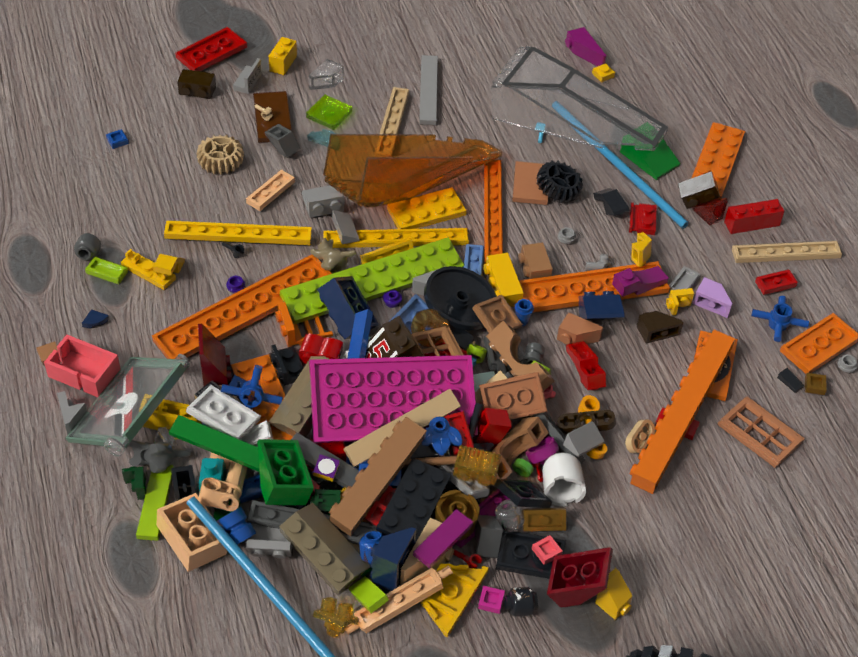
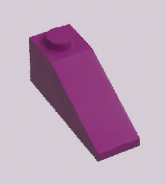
M585 27L567 31L565 44L573 54L596 66L605 64L607 55Z

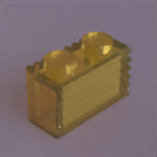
M460 445L453 475L463 481L472 479L484 486L494 485L501 455Z

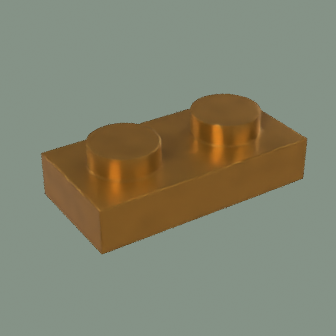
M566 508L523 509V530L566 531Z

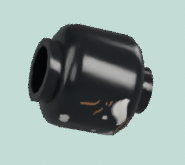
M530 587L511 588L508 596L504 597L505 609H509L510 614L514 617L531 616L534 610L538 608L537 593L533 592Z

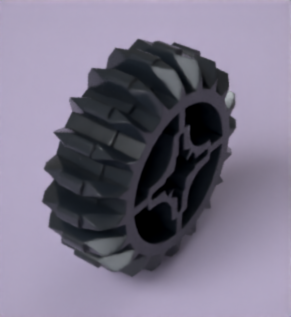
M551 160L550 163L546 162L540 167L536 177V184L539 186L538 189L543 190V194L548 195V198H553L554 202L559 200L560 203L563 201L568 203L576 199L581 193L583 179L580 177V173H576V169L571 168V165L568 166L565 162L560 163V161L554 162Z

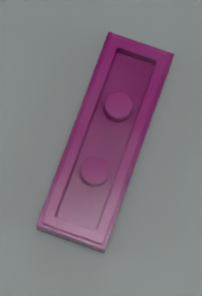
M456 509L413 551V556L428 568H431L473 526V521Z

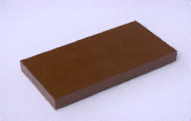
M287 91L253 93L254 107L256 104L265 109L270 107L272 110L270 114L273 115L266 121L261 116L262 112L255 108L258 143L270 142L264 132L277 124L291 130Z

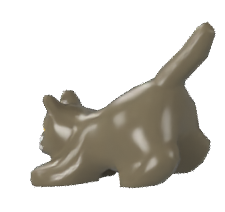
M326 238L318 245V249L313 248L310 250L313 256L323 260L321 263L323 269L328 271L334 269L336 272L346 270L347 257H352L356 254L355 250H335L333 248V239L327 241Z

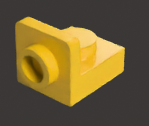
M693 289L670 291L669 298L666 299L667 309H670L672 316L677 314L678 307L691 306L694 296Z

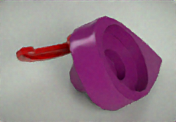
M550 436L544 437L537 446L531 447L526 451V455L533 468L537 469V477L540 482H543L540 463L544 465L545 461L559 449L555 439Z

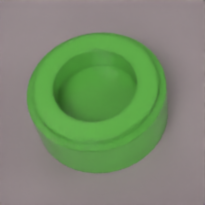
M517 458L512 465L513 470L522 477H530L534 470L528 461Z

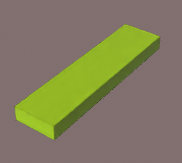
M170 465L162 473H153L151 471L137 528V539L159 540L160 530L156 525L157 509L167 504L172 482L171 468H174V465Z

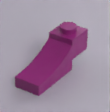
M659 266L641 271H632L629 268L614 274L612 285L623 297L633 292L639 295L668 283L669 278Z

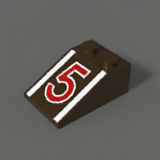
M397 316L384 324L370 338L365 358L421 357L423 354L407 325L400 316Z

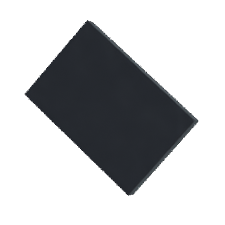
M511 530L503 531L496 570L550 579L553 561L543 565L532 550V544L544 539L545 536ZM553 538L563 551L562 555H564L566 540Z

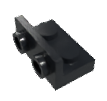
M271 345L272 353H269L272 364L276 365L275 371L278 379H282L284 386L294 383L303 370V365L295 347L292 346L278 350L276 345Z

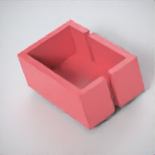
M66 335L58 344L57 350H53L44 361L49 378L79 390L83 387L84 392L96 397L100 396L121 370L117 354L70 335Z

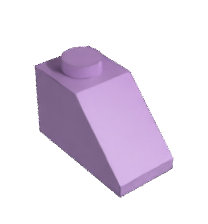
M704 277L695 293L693 304L728 318L732 302L722 284Z

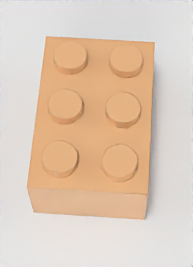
M196 493L157 509L156 525L188 572L227 555L225 547L186 504L192 497H196L198 500Z

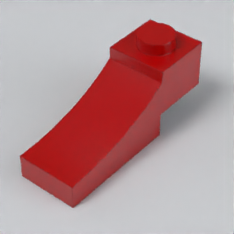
M584 341L566 344V352L571 357L584 387L587 390H598L599 388L606 387V373L599 366L598 357Z

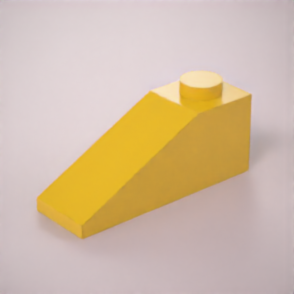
M146 395L141 410L149 401L151 396ZM163 399L142 427L159 431L170 430L178 415L200 424L202 422L186 413L188 404Z

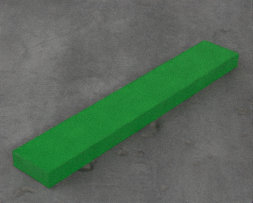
M178 415L169 430V435L260 472L258 447L181 415Z

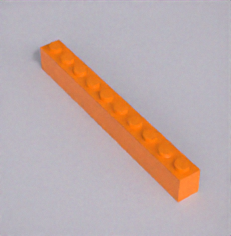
M715 329L710 336L706 335L702 344L704 346L703 349L699 348L696 353V362H691L687 370L688 376H683L679 384L680 390H675L671 399L673 401L672 404H667L663 413L665 417L663 420H658L655 427L656 433L650 434L646 443L648 445L647 449L643 448L638 457L640 460L638 465L634 463L629 473L632 475L630 484L651 494L654 493L733 348L735 338Z

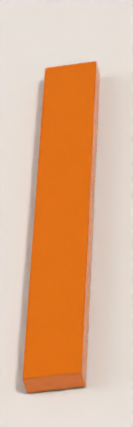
M493 160L484 164V264H486L487 256L503 253L501 160Z

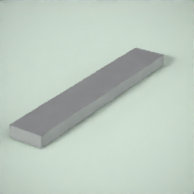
M421 56L420 125H436L438 56Z

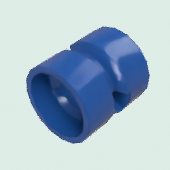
M242 507L217 520L218 524L236 544L256 534L252 524L246 523L247 516Z

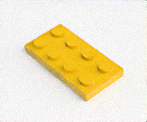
M453 187L387 204V210L398 229H419L466 216V209Z

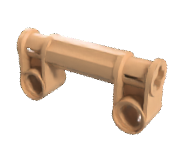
M211 452L210 458L224 460L226 469H228L225 481L205 478L202 481L198 501L207 507L234 511L239 507V498L242 495L248 467Z

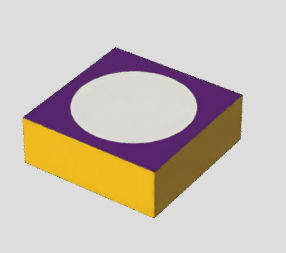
M320 454L313 471V476L333 482L340 460Z

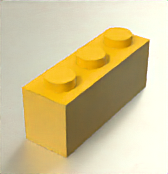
M501 253L487 256L486 264L483 267L485 275L488 274L489 284L497 296L502 295L510 307H515V304L520 299H523L524 293L509 254Z

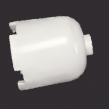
M557 453L550 456L545 461L542 469L544 494L556 506H567L568 502L573 501L576 503L580 502L586 494L580 461L569 453Z

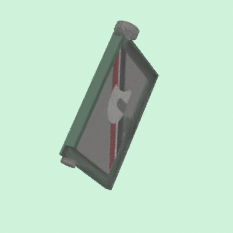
M178 354L176 359L130 357L65 439L70 443L104 446L110 454L120 457L124 453L125 448L189 367L188 358L183 354Z

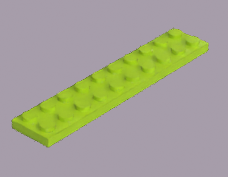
M448 237L280 290V296L283 302L285 301L293 323L298 324L317 316L329 314L326 305L319 297L320 294L317 289L335 277L353 276L365 300L369 301L381 297L384 293L392 290L400 291L412 287L414 277L448 266L464 268V264Z

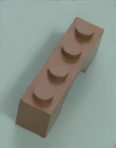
M502 321L486 336L490 341L489 346L495 352L498 351L500 353V360L506 366L509 365L512 370L510 372L514 377L539 372L543 391L555 382L548 371L539 363L521 364L517 351L522 339L511 325Z
M539 417L522 418L485 457V466L476 467L474 470L479 477L490 485H495L497 479H507L513 472L510 468L512 461L525 450L537 446L549 432Z

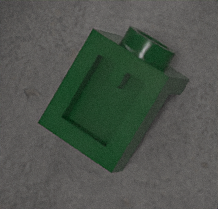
M143 466L122 469L125 484L131 483L132 492H136L138 500L145 499L146 476Z
M315 489V496L311 495V503H314L321 512L329 513L336 502L338 504L341 502L342 492L341 490Z

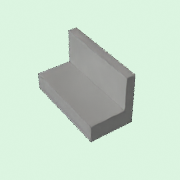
M257 58L252 67L245 66L233 84L234 91L250 93L262 74L261 59Z

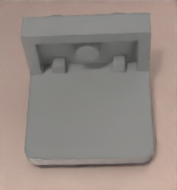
M335 185L302 191V197L309 218L332 214L333 210L344 211L343 192H338Z
M252 524L256 534L247 539L246 549L248 554L254 557H264V555L275 558L292 557L293 546L280 533V529Z

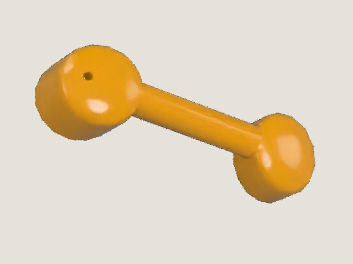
M591 395L583 397L578 406V412L598 411L600 409L598 399ZM584 419L585 424L592 421L591 419ZM604 443L586 454L592 459H602L607 452V446Z

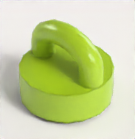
M469 344L467 354L479 356V359H476V364L483 362L487 349L476 344Z

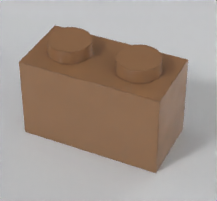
M543 242L522 245L518 258L519 263L523 264L524 277L534 279L552 276L553 269Z

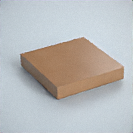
M502 295L478 303L472 308L488 333L502 321L511 325L514 330L519 329L523 325Z

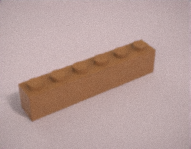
M405 417L402 422L399 420L392 429L394 433L391 437H386L380 445L381 450L378 454H372L367 462L369 464L368 467L358 472L355 477V484L345 489L342 494L344 498L339 504L336 502L329 511L331 514L330 522L350 537L426 437L427 430L408 417Z

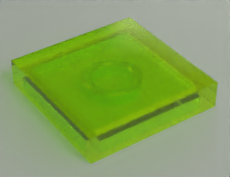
M324 94L306 112V118L335 130L352 113V106Z

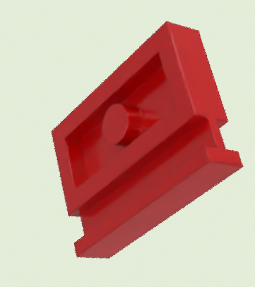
M631 202L629 232L637 231V233L644 232L647 235H655L657 205L641 203L634 205Z

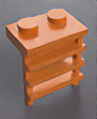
M285 301L278 303V311H275L277 323H280L282 337L285 338L288 347L296 344L301 346L304 337L301 336L297 323H293ZM315 317L314 321L319 332L316 335L324 338L333 336L332 331L324 332L319 317ZM305 320L303 323L307 334H313L308 320Z

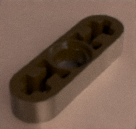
M611 410L567 413L560 415L557 419V425L564 434H568L583 426L581 422L584 419H591L599 431L611 430L616 426L615 414Z

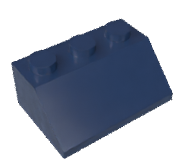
M353 276L335 277L317 290L321 301L329 311L330 318L334 320L338 327V333L344 339H350L355 313L371 309ZM374 315L372 316L370 330L379 326Z
M413 527L382 536L378 544L375 543L371 550L370 556L373 559L370 564L372 568L370 579L385 594L400 586L401 568L415 545L416 529Z

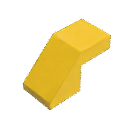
M644 232L637 233V242L632 243L631 260L638 267H643L651 257L652 239Z
M159 254L153 265V272L172 275L173 272L179 273L185 258Z

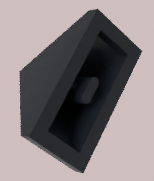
M187 465L171 468L176 501L196 493L193 466Z

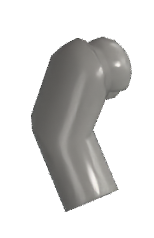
M601 254L600 260L597 262H586V271L605 269L610 264V256L608 254Z

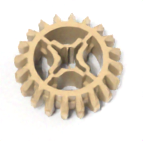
M228 135L207 137L206 141L203 140L198 145L196 153L198 163L202 169H206L207 172L212 171L213 174L217 172L220 175L223 172L227 174L229 171L234 172L235 168H239L240 164H242L244 157L242 144L239 143V140H235L234 137L229 138Z

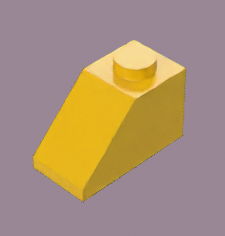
M614 568L609 573L607 589L597 594L595 602L614 620L620 615L625 616L632 607L630 603L633 596L617 568Z

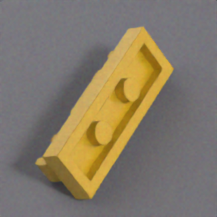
M408 238L360 255L361 264L413 249L412 239Z
M132 249L125 253V258L121 261V266L127 267L130 272L162 290H165L176 280L175 274L167 275L153 272L155 262L146 259L139 253L132 251Z

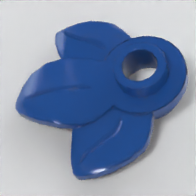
M443 417L433 418L429 423V427L425 429L427 432L422 445L428 446L432 444V447L440 456H443L448 451L450 445H462L460 432L456 428L451 427L449 422ZM436 424L443 425V428H437Z

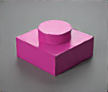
M483 586L478 609L500 614L505 590Z

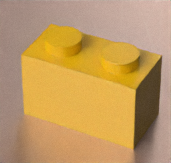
M280 38L268 56L270 72L281 75L286 74L297 57L296 40Z

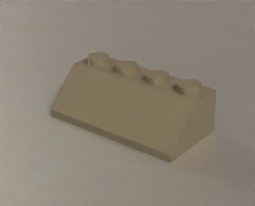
M311 356L309 361L329 358L325 356ZM309 361L269 421L270 425L291 436L299 433L306 438L313 427Z
M314 503L296 511L279 526L280 533L291 542L292 546L337 596L341 595L370 568V564L361 559L360 553Z

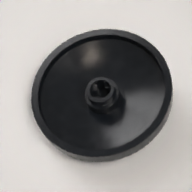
M457 266L443 267L434 271L424 287L425 302L435 317L443 323L461 330L483 328L484 325L472 308L478 303L497 296L486 279L474 271Z

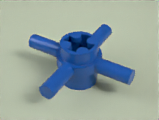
M779 296L778 304L774 306L771 312L752 309V317L769 320L770 328L775 331L774 341L776 342L781 341L782 331L786 330L790 325L804 328L809 326L808 320L791 316L793 311L786 304L785 296Z
M255 365L251 380L246 381L241 388L222 384L221 392L239 396L241 402L251 410L262 401L279 405L282 402V397L264 393L259 383L263 369L260 365ZM251 391H255V396L250 395Z

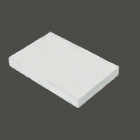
M212 385L196 398L186 410V413L210 428L239 440L261 418V415Z

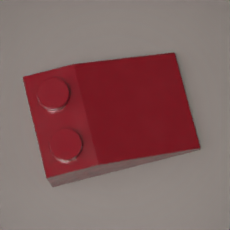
M198 324L199 355L203 385L205 386L211 381L217 385H228V382L232 380L231 370H227V367H231L230 355H226L225 347L203 324Z
M608 547L554 556L547 595L562 608L580 605L607 589L613 549Z

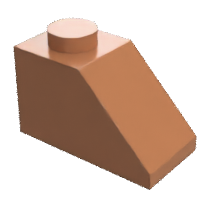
M568 312L559 326L557 340L564 344L584 341L586 344L599 342L603 327Z

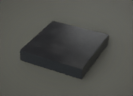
M496 480L494 486L518 507H551V499L530 481Z

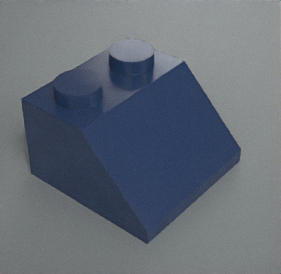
M603 291V295H595V292H584V296H579V317L583 319L625 317L620 294L614 295V291Z

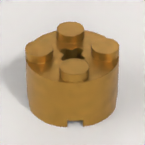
M451 490L440 497L433 519L443 523L457 509L472 520L473 526L458 540L460 541L468 538L474 532L479 516V505L470 494L466 495L461 493L462 491Z

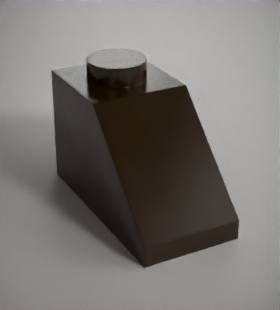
M659 311L646 312L639 315L637 329L646 344L678 336L681 334L683 327L682 320Z

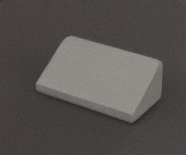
M333 210L332 219L341 243L346 244L360 241L350 214Z
M591 421L568 433L563 445L579 457L604 444V440L595 423Z

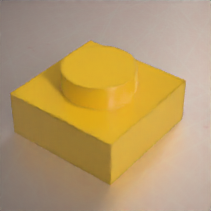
M606 63L592 70V74L600 82L612 79L615 76V72Z

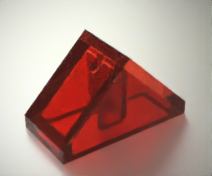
M727 198L714 199L692 208L707 224L712 225L723 219L728 200Z

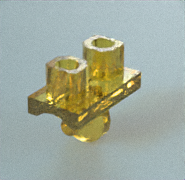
M327 597L322 598L321 608L314 610L313 617L326 621L324 627L327 628L329 636L337 637L340 633L343 634L349 624L358 625L359 618L353 616L354 605L340 603L338 610H336L337 599Z

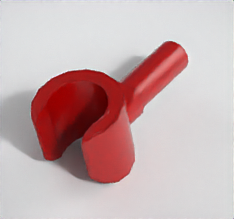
M454 549L453 555L467 562L468 568L477 569V565L472 561L478 564L481 563L482 558L478 554H472L469 557Z

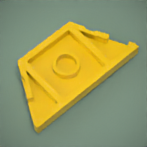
M441 563L436 570L438 572L449 565L453 574L442 579L443 589L422 600L420 603L444 636L448 637L488 574V567L482 566V569L468 568L469 565L454 566Z

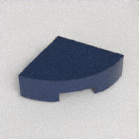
M91 309L83 320L82 327L92 328V326L104 325L108 322L109 316Z

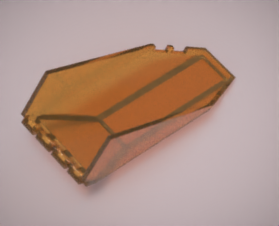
M330 134L323 175L327 176L324 179L327 184L357 205L377 207L411 199L501 157L503 151L483 140L464 138L463 143L452 142L453 137L447 136V140L442 141L435 140L436 135Z

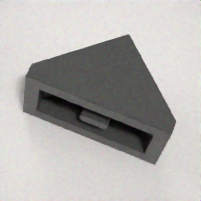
M478 516L475 526V552L481 558L498 557L503 529L496 516Z

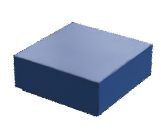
M122 129L106 134V139L112 149L129 144L128 138Z

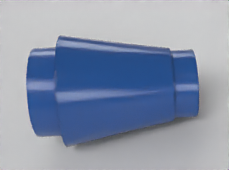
M520 299L515 304L516 316L523 324L522 326L528 324L534 310L532 302L528 299Z

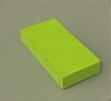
M94 257L85 268L86 274L120 284L128 273V268Z
M366 576L348 588L349 593L370 613H373L389 601L387 595Z

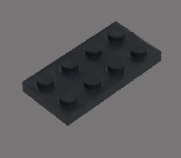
M412 458L376 527V531L389 535L413 527L416 529V543L427 522L432 517L437 507V502L451 479V474Z

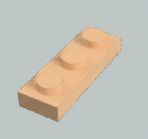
M280 170L248 196L246 203L261 211L294 184L295 177Z

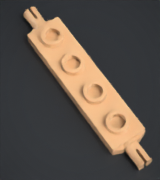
M448 565L438 572L430 568L387 593L389 601L373 613H370L365 607L354 613L355 621L344 626L347 634L349 635L359 628L368 633L443 589L442 579L453 574L451 568Z

